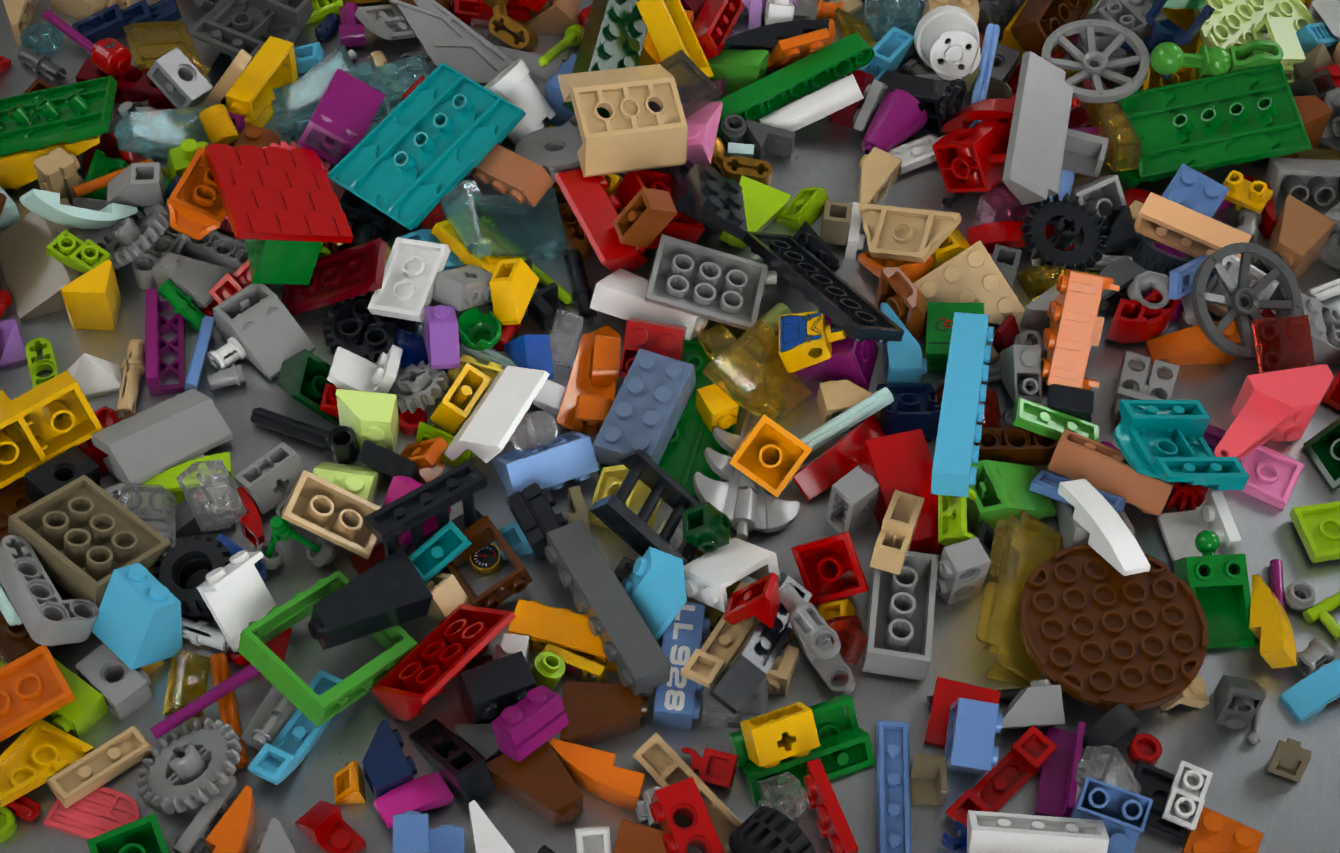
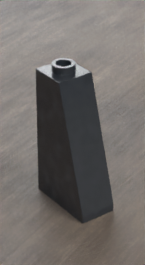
M400 549L314 605L311 620L308 622L309 632L313 639L319 641L323 650L426 616L433 595L404 549Z

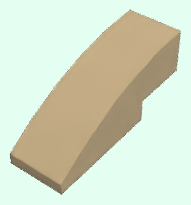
M895 490L874 546L870 567L897 575L901 574L925 498Z

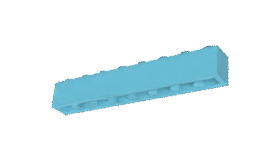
M954 312L932 467L931 494L968 498L969 485H976L977 467H972V464H978L980 446L974 444L975 442L981 443L982 425H978L977 422H983L985 404L979 403L986 401L987 384H982V382H988L989 365L984 364V362L990 363L991 346L987 344H992L994 327L988 326L989 315Z

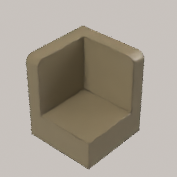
M913 754L910 762L911 805L943 807L948 794L946 756Z

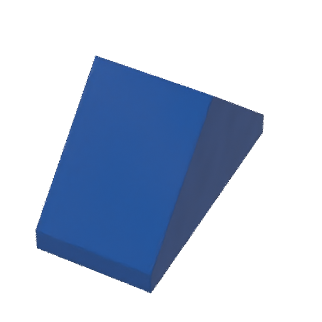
M549 334L522 335L504 344V351L517 367L544 370L550 374L548 379H553L554 371Z

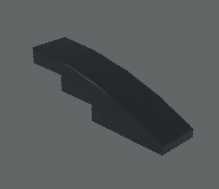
M829 20L789 21L750 29L726 38L725 49L767 50L771 53L780 40L824 28L829 30Z

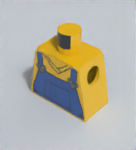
M819 311L779 316V356L788 374L829 360L832 357L831 342L846 339V331L834 324L829 325L825 315Z

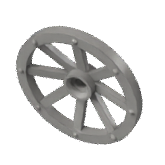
M1100 19L1077 20L1057 28L1046 39L1041 53L1043 59L1059 68L1080 71L1065 80V83L1074 87L1072 98L1077 97L1080 101L1087 103L1115 102L1132 95L1145 82L1150 66L1148 49L1138 35L1120 24ZM1086 32L1088 52L1084 55L1066 37ZM1094 32L1106 33L1116 37L1102 53L1096 51ZM1124 42L1136 53L1135 56L1108 61ZM1059 44L1078 62L1051 58V52ZM1139 64V70L1133 78L1110 71ZM1101 77L1122 84V86L1104 90ZM1087 79L1092 81L1094 90L1083 89L1075 85Z

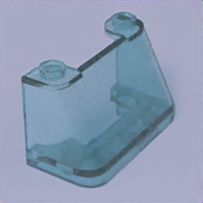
M467 180L461 182L440 199L442 213L468 253L474 254L477 258L495 255L538 257L548 261L557 258L560 252L568 248L554 187L547 191L535 207L524 202L519 204L510 196L481 194L480 188H477L476 181Z

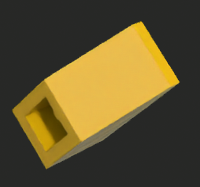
M522 258L499 260L489 282L493 313L501 322V326L521 323L539 281V278Z

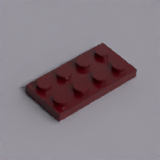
M378 238L318 258L309 285L284 284L281 302L290 314L295 316L381 289L387 244L382 238Z

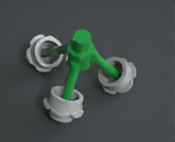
M289 495L284 496L282 501L276 505V514L278 516H274L270 521L272 531L270 541L262 542L253 552L262 551L264 557L261 559V563L265 566L266 570H275L283 562L282 549L277 542L294 539L308 548L307 558L316 567L330 564L336 554L333 548L334 543L321 537L311 542L294 531L291 526L293 523L281 518L283 508L289 498Z

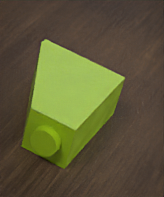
M743 175L738 181L742 187L747 230L762 232L784 210L791 195ZM721 230L719 240L741 249L747 246L742 240Z

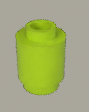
M550 651L539 653L530 667L536 681V687L543 685L552 691L555 690L566 669L563 659L558 654Z

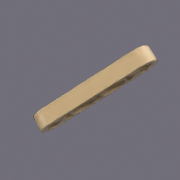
M241 49L200 107L206 109L219 104L253 56Z

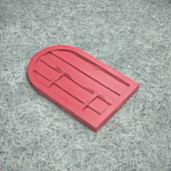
M101 786L68 808H65L57 798L43 824L44 826L88 840L141 819V814L134 798L120 791Z

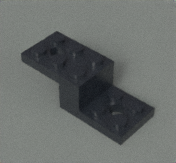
M686 160L684 165L670 166L675 208L717 233L722 229L742 240L748 233L740 184L733 179L721 176L713 167L704 166L699 162L694 165Z

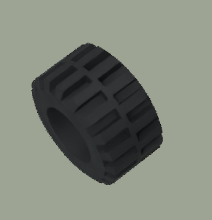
M196 535L189 536L188 541H184L181 538L176 541L177 545L172 548L169 545L165 549L167 552L165 557L160 555L157 560L160 567H155L153 574L163 586L167 587L181 601V617L191 618L196 622L202 620V618H205L208 622L212 621L214 617L198 589H185V585L189 577L199 570L224 568L230 563L229 558L231 554L217 539L211 540L209 536L202 535L198 539Z
M768 806L759 807L729 835V846L732 853H816L811 841L794 821L785 814Z

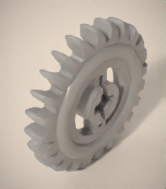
M153 204L151 207L146 206L144 213L138 210L136 215L139 219L137 221L132 216L122 219L111 229L114 239L104 236L103 239L108 245L103 242L97 244L111 254L109 260L112 262L114 270L127 265L141 256L165 233L170 224L169 210L161 204Z
M207 717L203 725L200 720L195 719L193 724L194 731L186 723H183L184 733L182 736L174 730L170 731L173 737L171 743L166 742L163 738H159L163 750L158 751L157 749L150 748V752L155 760L143 758L142 763L146 768L137 770L140 779L136 780V785L139 788L137 792L145 805L153 808L155 812L172 814L177 811L182 813L186 811L188 806L194 809L198 807L200 801L206 803L210 800L211 794L217 795L221 791L219 787L227 785L230 781L228 776L236 772L237 768L235 765L240 762L241 758L239 755L242 749L239 743L240 738L229 724H224L220 719L213 722L212 719Z

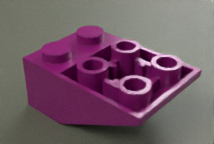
M337 68L297 144L315 151L318 156L337 165L362 141L386 94Z

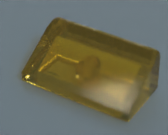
M180 649L172 658L163 710L164 716L172 715L206 693L210 668L209 657ZM204 710L193 717H202Z

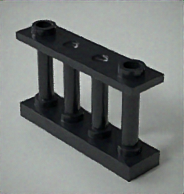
M640 448L622 456L619 461L629 469L616 495L612 494L596 501L590 511L641 557H643L649 547H653L683 559V566L690 563L697 548L687 542L680 554L670 545L669 541L682 520V511L700 505V503L658 466L650 455L643 452ZM640 479L651 489V492L638 515H636L626 506L625 502ZM660 499H662L673 510L658 535L648 526L647 522Z
M468 460L364 517L365 526L384 544L385 558L398 550L396 537L410 529L412 543L401 548L404 549L409 557L449 522L448 508L462 500L463 514L451 521L461 532L484 517L475 509L474 493L488 486L487 476ZM436 515L438 528L424 535L422 522ZM382 560L374 563L372 567L381 562Z

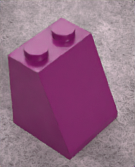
M825 315L828 324H833V320ZM846 332V339L831 342L832 357L829 360L794 372L796 376L820 382L849 380L868 391L879 348L875 340L865 339L864 342H858L850 339Z

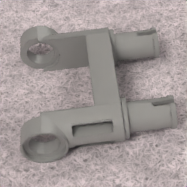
M792 583L781 586L779 588L780 601L789 612V622L802 652L827 684L831 694L837 697L844 694L850 695L855 689L856 680L850 667L839 654L841 642L837 632L829 627L812 603L805 602ZM839 674L849 677L848 683L845 686L835 687L832 685L833 678Z

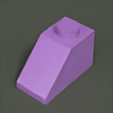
M437 305L425 307L423 338L430 368L460 369L459 330L454 306Z

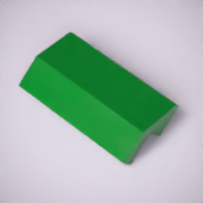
M844 694L809 706L813 712L820 747L810 750L811 752L803 757H789L780 760V764L775 767H759L748 758L742 730L728 734L733 754L739 756L737 769L754 805L758 806L806 789L803 777L807 776V762L820 758L829 780L876 764L869 733L858 727L853 700L850 695Z

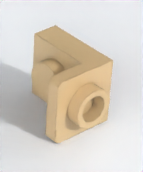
M787 645L784 655L777 656L773 669H770L758 687L767 693H777L785 696L797 666L799 648Z

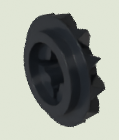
M957 78L952 80L950 85L946 87L939 109L942 118L949 120L961 110L967 94L964 80Z

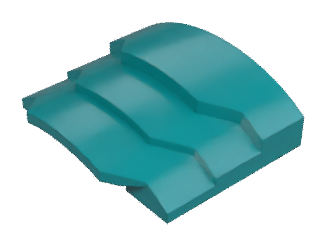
M1199 400L1120 401L1119 407L1122 420L1115 428L1113 435L1122 455L1136 473L1158 478L1166 482H1185L1190 485L1205 486L1213 490L1244 489L1249 475L1237 457H1216L1203 438L1211 418Z

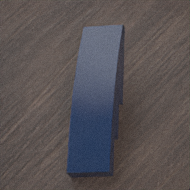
M141 0L125 9H121L119 4L116 3L72 24V27L92 43H95L105 38L119 39L143 33L180 19L182 16L176 0H160L150 6L146 0Z

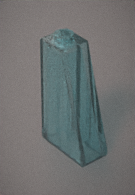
M208 106L128 113L115 125V137L117 138L118 148L122 151L168 159V151L171 148L180 147L181 142L185 139H194L196 142L205 141L210 145L211 143L198 118L199 113L208 108Z

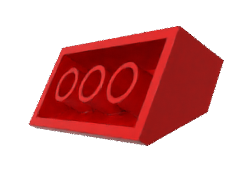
M581 169L554 175L556 182L602 265L612 272L622 268L632 273L648 262L644 254L647 251L646 247L620 243L612 222L621 213L620 209L623 205L614 193H610L608 187L611 184L605 175L584 178Z

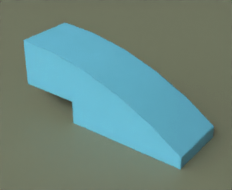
M893 26L873 47L875 54L870 63L858 70L875 75V80L877 81L886 71L895 72L914 42V36Z

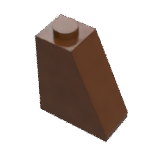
M564 681L563 704L569 725L561 730L560 740L591 747L639 730L641 717H647L648 697H642V694L634 696L629 686L624 687L623 684Z
M548 741L520 762H516L502 754L486 763L495 788L552 826L562 822L569 823L575 820L583 811V794Z

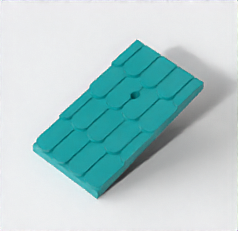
M442 62L327 174V177L411 231L419 226L440 201L443 202L471 169L476 168L497 143H501L526 113Z

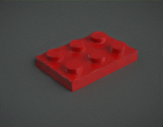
M820 758L807 762V776L803 777L806 790L803 791L808 808L810 810L815 808L819 819L816 820V826L821 838H827L831 849L828 850V853H858V846Z

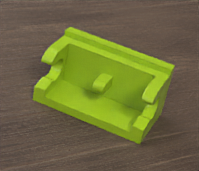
M969 488L968 497L975 501L976 492ZM938 495V542L944 546H949L975 538L974 535L967 532V497Z

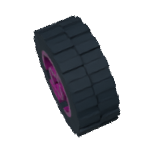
M1148 237L1140 239L1132 257L1134 262L1147 271L1162 273L1168 277L1170 276V271L1195 259L1186 253Z

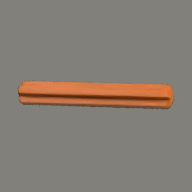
M224 652L212 654L209 660L214 686H217L231 677L227 655ZM233 690L217 702L221 721L224 724H229L240 737L242 728ZM241 739L239 740L242 746L239 754L241 758L240 762L235 765L237 770L245 769L249 764L245 743Z

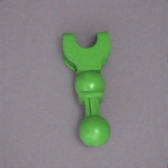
M1254 40L1241 46H1230L1228 50L1219 46L1207 48L1206 45H1201L1196 54L1183 53L1177 44L1163 42L1153 49L1150 63L1152 68L1162 75H1171L1176 73L1181 67L1195 68L1196 77L1201 78L1203 75L1211 77L1280 63L1284 52L1278 43L1266 40ZM1264 52H1269V53H1271V54H1273V55H1268V54H1263V53H1264Z

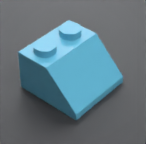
M649 547L643 557L637 558L633 571L628 578H624L621 581V584L658 642L687 602L683 559Z

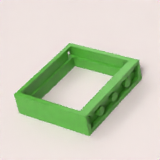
M339 570L325 579L321 577L308 590L297 592L284 605L273 607L260 620L249 622V626L240 633L241 637L237 650L317 728L371 691L370 688L418 644L399 625L370 634L386 651L320 696L316 694L265 643L311 615L314 605L349 583L350 580Z

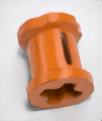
M819 0L816 20L833 19V21L840 24L843 2L837 4Z

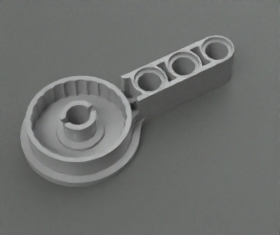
M575 114L564 125L543 128L527 134L519 140L515 148L517 154L543 166L553 182H556L554 175L557 173L581 169L577 152L583 142Z

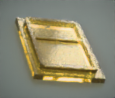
M144 22L123 26V31L137 69H150L157 59L177 47L188 57L194 66L201 65V60L193 41L188 36L185 22Z

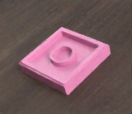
M1261 445L1239 461L1249 475L1244 489L1239 491L1283 511L1305 464Z

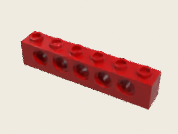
M693 777L654 792L651 798L652 803L649 804V810L656 824L660 822L665 835L662 836V841L667 853H687V848L690 846L698 847L702 853H725ZM684 815L689 820L690 826L687 828L677 826L673 816Z

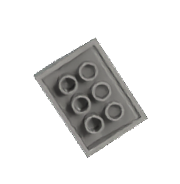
M662 234L654 256L644 301L754 332L768 265Z

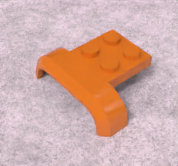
M829 19V30L824 28L778 41L768 58L767 72L786 67L832 44L836 33L833 19Z

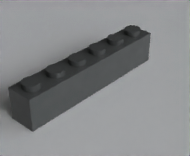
M579 519L548 532L547 546L544 547L546 557L551 564L555 563L558 567L559 577L565 588L570 587L573 592V600L578 611H584L588 617L587 621L591 633L595 637L599 636L601 639L604 654L609 662L614 661L616 664L618 676L623 686H629L634 696H637L668 682L671 670L670 662L583 521Z

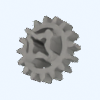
M421 361L418 366L411 363L409 367L399 369L400 375L396 377L388 394L397 395V406L400 413H404L409 409L410 413L413 414L417 408L425 411L429 404L436 405V398H444L442 391L449 390L447 384L449 379L445 370L431 369L429 363L426 365L424 361Z

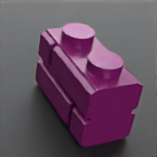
M541 685L531 689L527 696L514 706L505 708L501 715L491 722L497 746L501 753L516 762H520L568 726L569 721L564 711L565 707L562 697Z

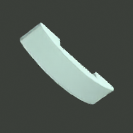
M32 189L20 197V203L38 216L72 228L99 229L110 227L122 219L129 218L138 213L137 207L111 203L99 211L60 204V193Z

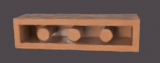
M498 144L476 168L471 169L466 177L469 175L473 176L483 186H486V184L491 185L501 195L505 193L510 195L519 204L524 202L532 207L536 206L554 184L543 166Z
M1065 429L1047 468L1053 471L1054 474L1068 479L1078 480L1085 478L1094 488L1123 497L1127 503L1137 506L1141 512L1158 516L1161 515L1175 483L1136 473L1128 464L1121 451L1068 429Z

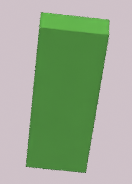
M1020 397L1014 403L1012 422L1014 426L1059 441L1064 430L1068 429L1098 442L1099 425Z

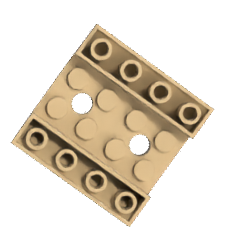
M660 64L558 75L557 78L563 101H572L583 142L577 154L584 178L684 165L686 163L688 132L686 118L675 78ZM648 102L658 104L660 112L652 111L648 106ZM602 107L608 110L610 117H601L597 112V108Z

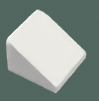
M607 824L574 827L576 853H611L610 830Z

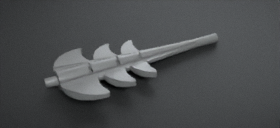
M763 363L755 365L753 387L740 435L726 432L718 427H715L712 431L716 442L729 453H735L743 438L762 415H765L764 380L766 366ZM709 447L704 450V456L712 471L719 477L727 480V482L713 480L700 472H696L693 476L695 493L701 504L709 502L727 515L732 528L737 531L736 538L743 541L747 540L748 532L753 529L765 533L776 532L784 529L793 521L799 511L800 503L798 501H785L771 496L767 493V490L729 464L732 456L718 453ZM792 479L790 480V482L787 484L786 487H788V486L790 485V483L793 481Z

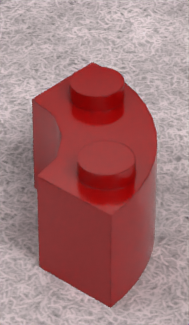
M1153 289L1151 294L1143 299L1149 303L1156 304L1160 303L1163 297L1161 293ZM1120 298L1106 339L1125 344L1143 342L1159 336L1170 325L1180 299H1169V302L1163 308L1150 309L1136 300Z

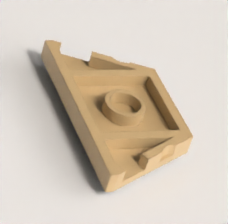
M859 203L858 205L869 252L873 258L925 263L962 220L960 213L866 203Z

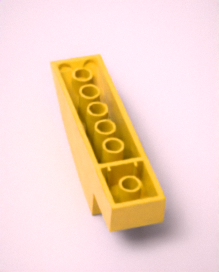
M67 370L13 400H10L5 392L0 390V489L20 479L24 474L73 446H78L89 440L92 434L103 430L77 381Z

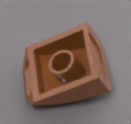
M900 267L884 268L881 271L874 306L880 310L881 302L888 303L916 340L923 337L927 321V304L923 294Z

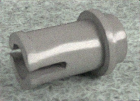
M233 363L230 368L206 373L211 391L213 392L234 384L241 386L240 383L246 381L241 364L235 366Z

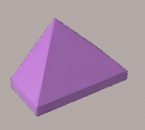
M16 317L0 321V370L27 363L25 347Z

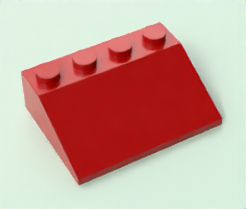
M460 604L370 689L391 718L406 722L416 718L422 712V707L427 702L439 696L450 680L459 676L460 672L465 671L467 664L474 657L488 649L489 643L516 617L513 611Z

